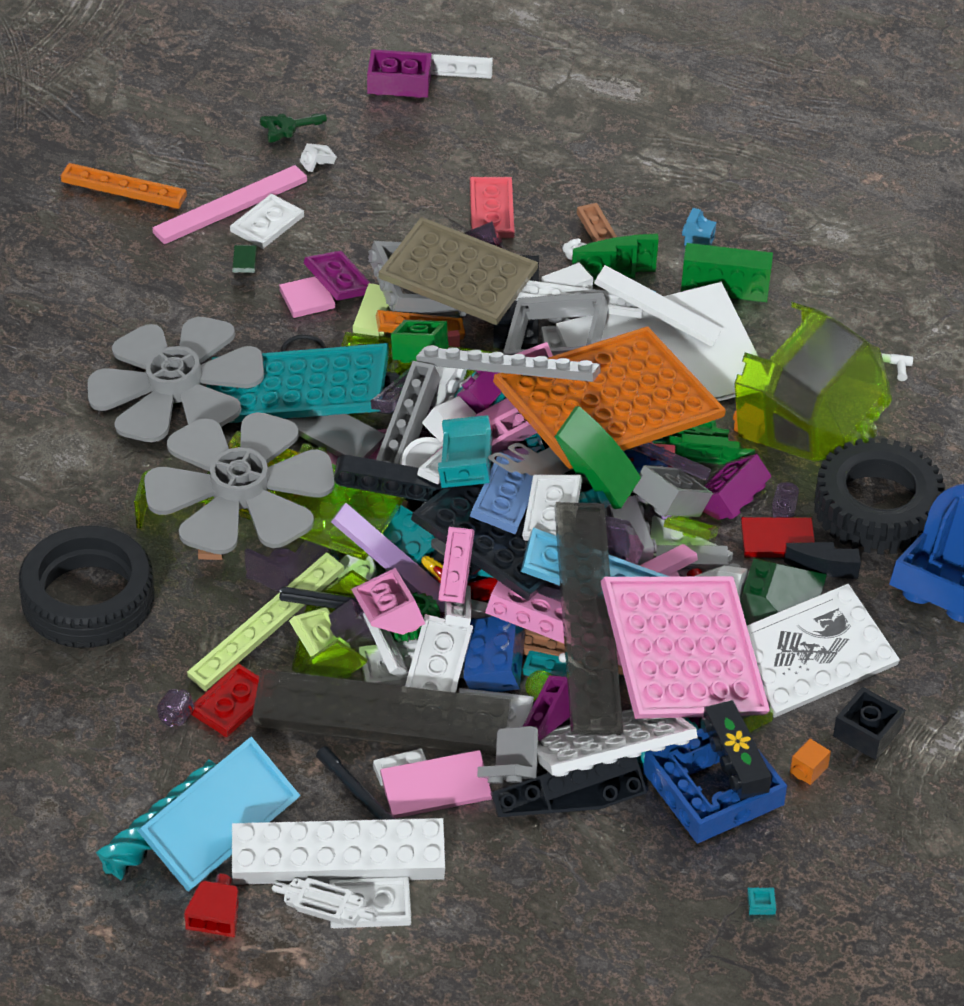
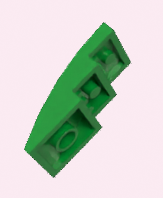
M658 234L615 237L574 248L572 265L580 263L593 277V284L605 265L628 278H635V272H656Z
M575 406L554 437L576 474L584 473L595 492L603 491L612 508L621 509L641 477L630 459L602 426L580 406Z

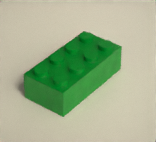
M686 243L681 292L722 282L729 298L767 302L773 253Z

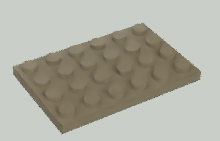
M421 217L381 268L379 279L497 325L538 269V262Z

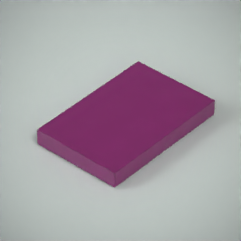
M342 251L308 256L304 259L303 264L337 301L365 295L370 282Z

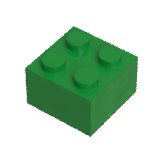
M403 320L391 333L393 360H400L402 363L417 361L416 356L426 346H437L438 348L447 349L449 347L447 321Z

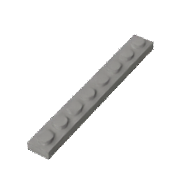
M426 346L416 356L417 362L432 364L436 367L593 382L601 373L600 364L592 363L589 360L576 362L570 361L567 358L555 360L548 359L545 356L534 358L525 357L523 354L503 355L502 352L482 353L480 350L461 351L458 348L440 349L437 346Z

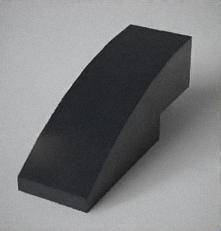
M833 542L786 543L784 563L793 567L826 574L828 577L858 579L861 565L859 549H835Z

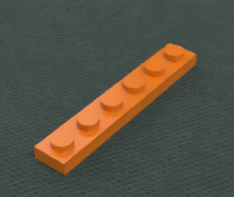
M68 163L61 174V182L177 209L181 207L187 197L186 189Z

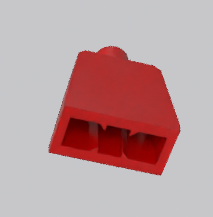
M218 874L215 882H200L184 913L185 928L187 930L235 938L239 896L238 888L231 885L232 878L230 876Z

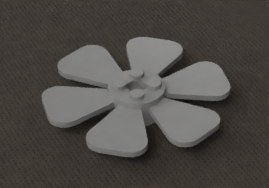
M207 317L191 318L182 327L180 345L174 347H167L161 327L153 324L144 325L116 340L112 345V352L115 358L146 369V372L110 368L97 370L88 378V400L93 409L105 411L151 392L120 414L115 420V429L119 435L144 442H156L168 434L173 403L178 402L183 404L188 424L199 419L209 418L218 422L222 427L240 415L241 404L235 397L203 385L210 384L237 388L257 386L264 379L262 353L256 347L245 346L201 364L234 339L235 330L232 324Z
M259 412L247 415L241 424V446L229 449L219 423L213 419L203 418L188 424L170 435L167 440V448L171 455L205 469L210 474L170 467L153 468L148 471L144 480L147 505L153 513L167 515L213 496L214 499L180 525L179 537L185 545L220 555L233 551L238 543L239 510L248 508L261 543L270 548H280L309 532L314 525V518L311 511L307 508L270 493L268 489L310 497L327 496L333 491L335 484L332 463L329 455L325 452L309 450L267 467V463L293 445L298 439V427L294 422Z

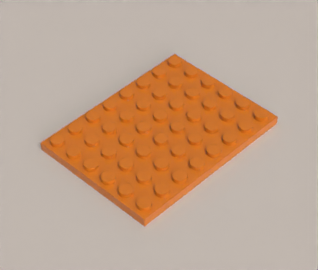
M648 326L548 358L555 360L567 358L570 361L576 362L589 360L592 363L600 364L601 373L593 382L498 373L493 378L494 384L568 469L573 467L554 436L575 406H580L596 420L623 451L722 418L726 412V409Z

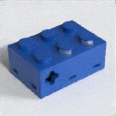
M494 616L471 619L470 625L473 626V632L465 658L463 676L469 689L490 692L520 689L525 639L524 628Z

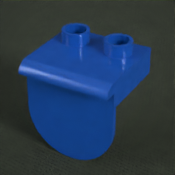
M964 483L946 489L935 499L930 508L923 533L896 560L889 585L902 590L903 596L909 601L919 604L928 602L946 609V613L950 618L964 623Z

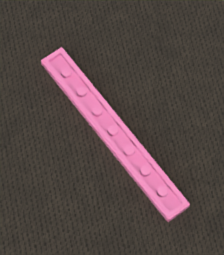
M294 165L154 226L153 234L165 245L258 204L270 194L276 196L307 182V176Z

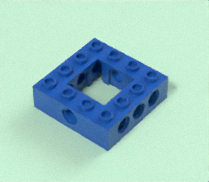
M702 728L697 730L698 738L689 740L690 742L687 744H672L666 746L661 751L650 750L645 752L643 773L697 844L777 809L785 803L787 785L760 752L772 776L769 793L740 800L736 790L730 789L723 793L720 791L714 794L710 804L702 794V788L700 786L697 787L689 777L693 773L719 763L717 752H713L711 748L710 737L708 733L703 732Z

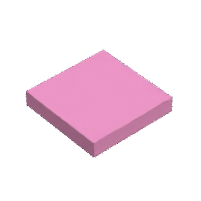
M315 276L280 284V292L293 318L335 308V301L330 292Z

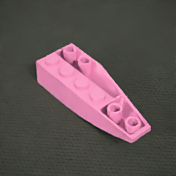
M508 398L475 415L489 416L492 431L491 455L502 452V450L508 449V446L519 443L537 433Z

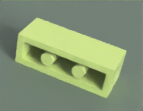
M368 284L353 324V343L363 345L380 344L381 340L386 338L387 332H378L376 313L377 310H391L389 305L386 304V298L383 291L380 290V285Z

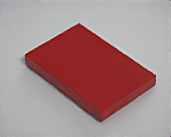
M741 517L744 557L784 558L786 543L815 542L812 518Z
M238 663L192 704L194 710L191 715L227 738L276 693V687Z

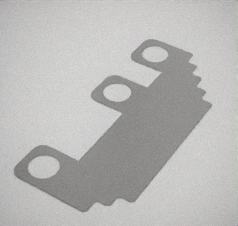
M520 443L508 446L510 451L525 459L519 463L501 453H494L488 456L489 460L510 473L516 471L520 474L527 473L531 476L562 475L571 470L567 468L550 447L536 453ZM514 448H525L529 454H520ZM494 457H503L509 461V464H501Z

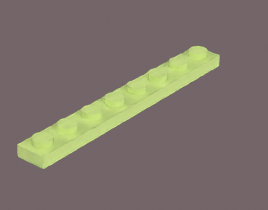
M326 552L287 587L321 592L344 572V565ZM278 593L187 671L188 678L204 691L208 690L306 604L281 601L279 599L280 593Z

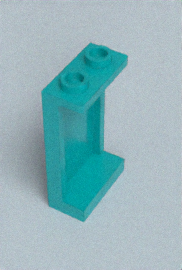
M489 416L443 420L442 462L438 463L441 487L490 483L491 460L488 459V456L491 455L492 431Z

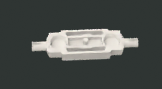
M295 878L289 885L275 881V885L272 887L273 892L284 895V902L287 906L296 908L298 912L343 925L347 923L356 926L360 918L374 922L376 921L375 917H378V911L366 908L367 902L365 899L356 896L353 891L310 878H306L305 881Z

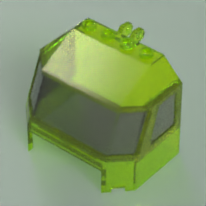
M791 302L792 308L801 311L802 324L768 360L746 352L744 353L742 362L745 363L742 375L737 374L734 383L738 437L815 462L826 459L830 452L834 454V449L838 446L844 449V443L850 441L855 446L857 439H862L864 443H867L868 438H875L877 436V427L873 422L877 421L884 409L890 406L892 396L890 395V384L879 347L872 345L831 315Z

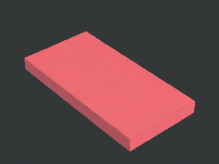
M470 177L471 236L474 238H514L512 177Z

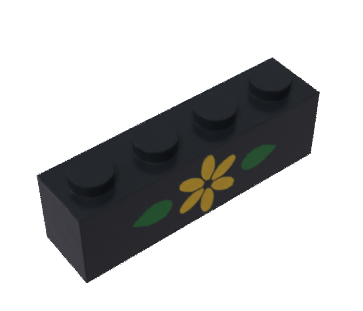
M730 700L704 707L701 727L704 733H708L713 752H717L720 766L729 776L731 789L733 791L736 790L740 800L769 793L772 776L734 701Z

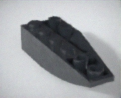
M626 756L618 758L616 762L611 764H595L593 768L588 770H572L565 776H554L545 770L537 773L536 778L522 779L521 783L509 784L490 792L497 817L603 809L646 794L647 790L637 757L630 758Z

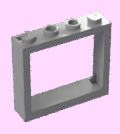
M373 242L371 250L368 251V262L371 263L374 276L377 277L380 290L383 291L386 304L389 305L391 311L444 317L466 316L465 312L422 295L403 294L399 286L379 279V271L401 242Z
M604 293L518 298L503 355H514L524 351L521 350L528 320L593 316L586 346L601 341L609 309ZM583 346L550 348L553 356Z

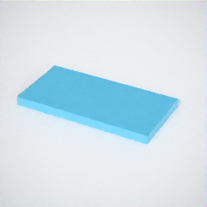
M250 737L137 831L183 887L190 891L232 855V823L270 822L299 798L300 794L256 741Z

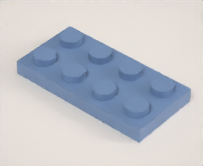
M499 452L517 463L522 461L507 454H504L502 452ZM497 456V462L505 465L509 464L507 459ZM494 463L490 470V483L483 485L472 508L470 517L516 534L528 507L533 476L527 473L520 474L516 471L510 473Z

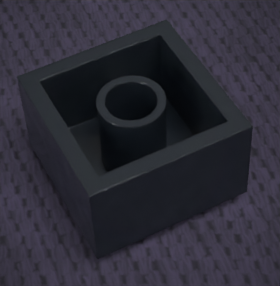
M862 686L837 715L833 737L877 760L902 730L906 710Z

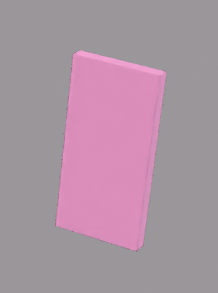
M480 750L380 769L390 813L395 818L492 800L488 779L477 777L478 767L484 766Z

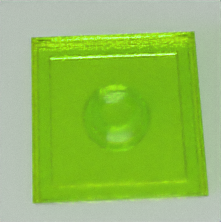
M682 516L666 518L663 526L680 531L682 535L696 538L697 536L708 540L716 537L719 530L717 526Z

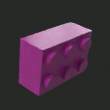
M371 49L367 72V94L412 96L417 98L428 97L432 53Z

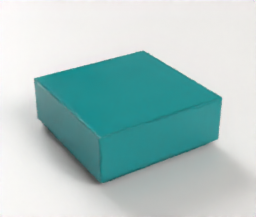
M774 888L747 889L749 915L776 914Z

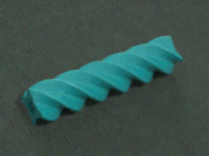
M208 759L203 767L192 772L185 782L174 787L165 798L153 804L147 813L135 819L128 829L118 833L111 840L110 844L96 851L97 856L102 862L103 871L106 874H113L119 880H122L125 876L126 866L140 865L144 860L145 850L153 849L137 830L217 764Z

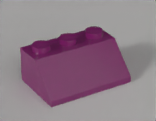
M757 454L727 462L704 485L705 488L713 493L703 510L704 513L717 520L724 518L733 519L740 514V509L753 500L752 496L766 487L765 483L770 479L771 474Z

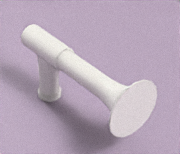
M854 342L851 346L853 352L851 365L857 360L896 364L898 370L897 379L899 381L907 379L906 366H912L913 356L863 351L857 348Z

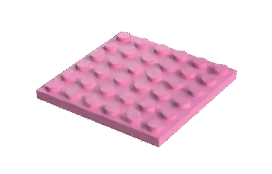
M733 576L604 577L600 581L635 719L703 717L704 707L730 700L734 701L741 716L766 715L770 711Z

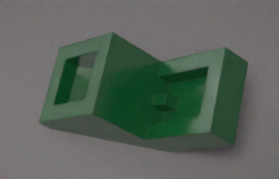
M234 245L233 272H256L257 245Z

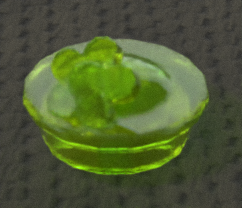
M536 671L527 678L526 691L529 696H534V700L537 699L548 676L551 675L550 673Z

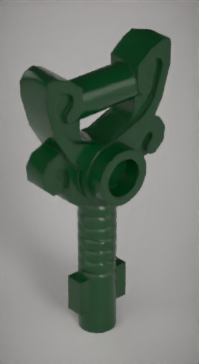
M319 113L312 114L311 117L295 120L292 117H286L285 114L262 116L260 118V125L269 130V143L278 141L283 137L291 138L296 132L297 127L312 124L320 125L322 122H327L326 114L319 115Z

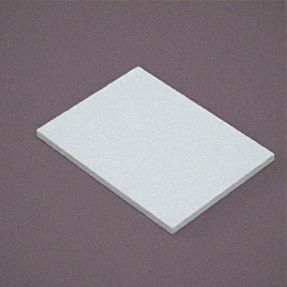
M722 282L663 296L722 328L712 347L644 310L642 318L607 314L601 341L648 326L717 401L771 388L772 383ZM583 316L556 323V330L564 347L586 346L593 316Z

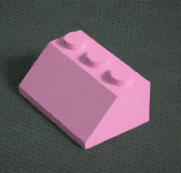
M396 568L351 589L373 627L404 635L408 632L416 631L425 624L414 597Z

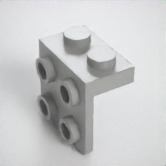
M533 726L499 729L497 732L496 766L478 767L477 777L488 779L490 784H503V780L510 783H521L522 779L536 778L538 729Z

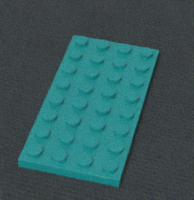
M388 343L262 353L264 379L257 386L237 388L206 384V387L239 400L241 413L229 423L242 422L247 415L257 412L283 419L377 412L381 410L389 346Z

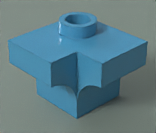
M692 208L682 231V236H685L684 245L686 243L712 245L715 239L716 222L706 219L703 216V211L700 209Z

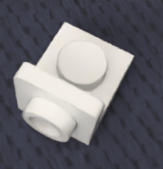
M306 144L301 154L300 162L308 172H313L316 163L334 164L337 157L327 145Z

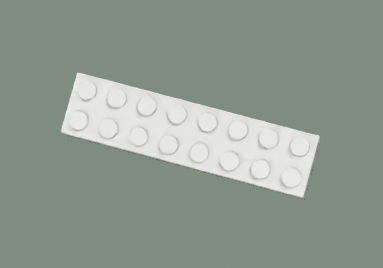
M443 818L232 823L233 885L274 884L275 881L291 883L295 878L304 881L306 878H310L320 882H329V880L389 877H409V880L444 879Z

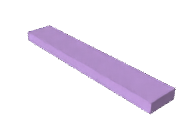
M345 503L334 516L331 523L387 571L396 568L407 588L413 593H426L427 596H432L439 605L440 614L443 615L445 613V602L438 600L440 583Z

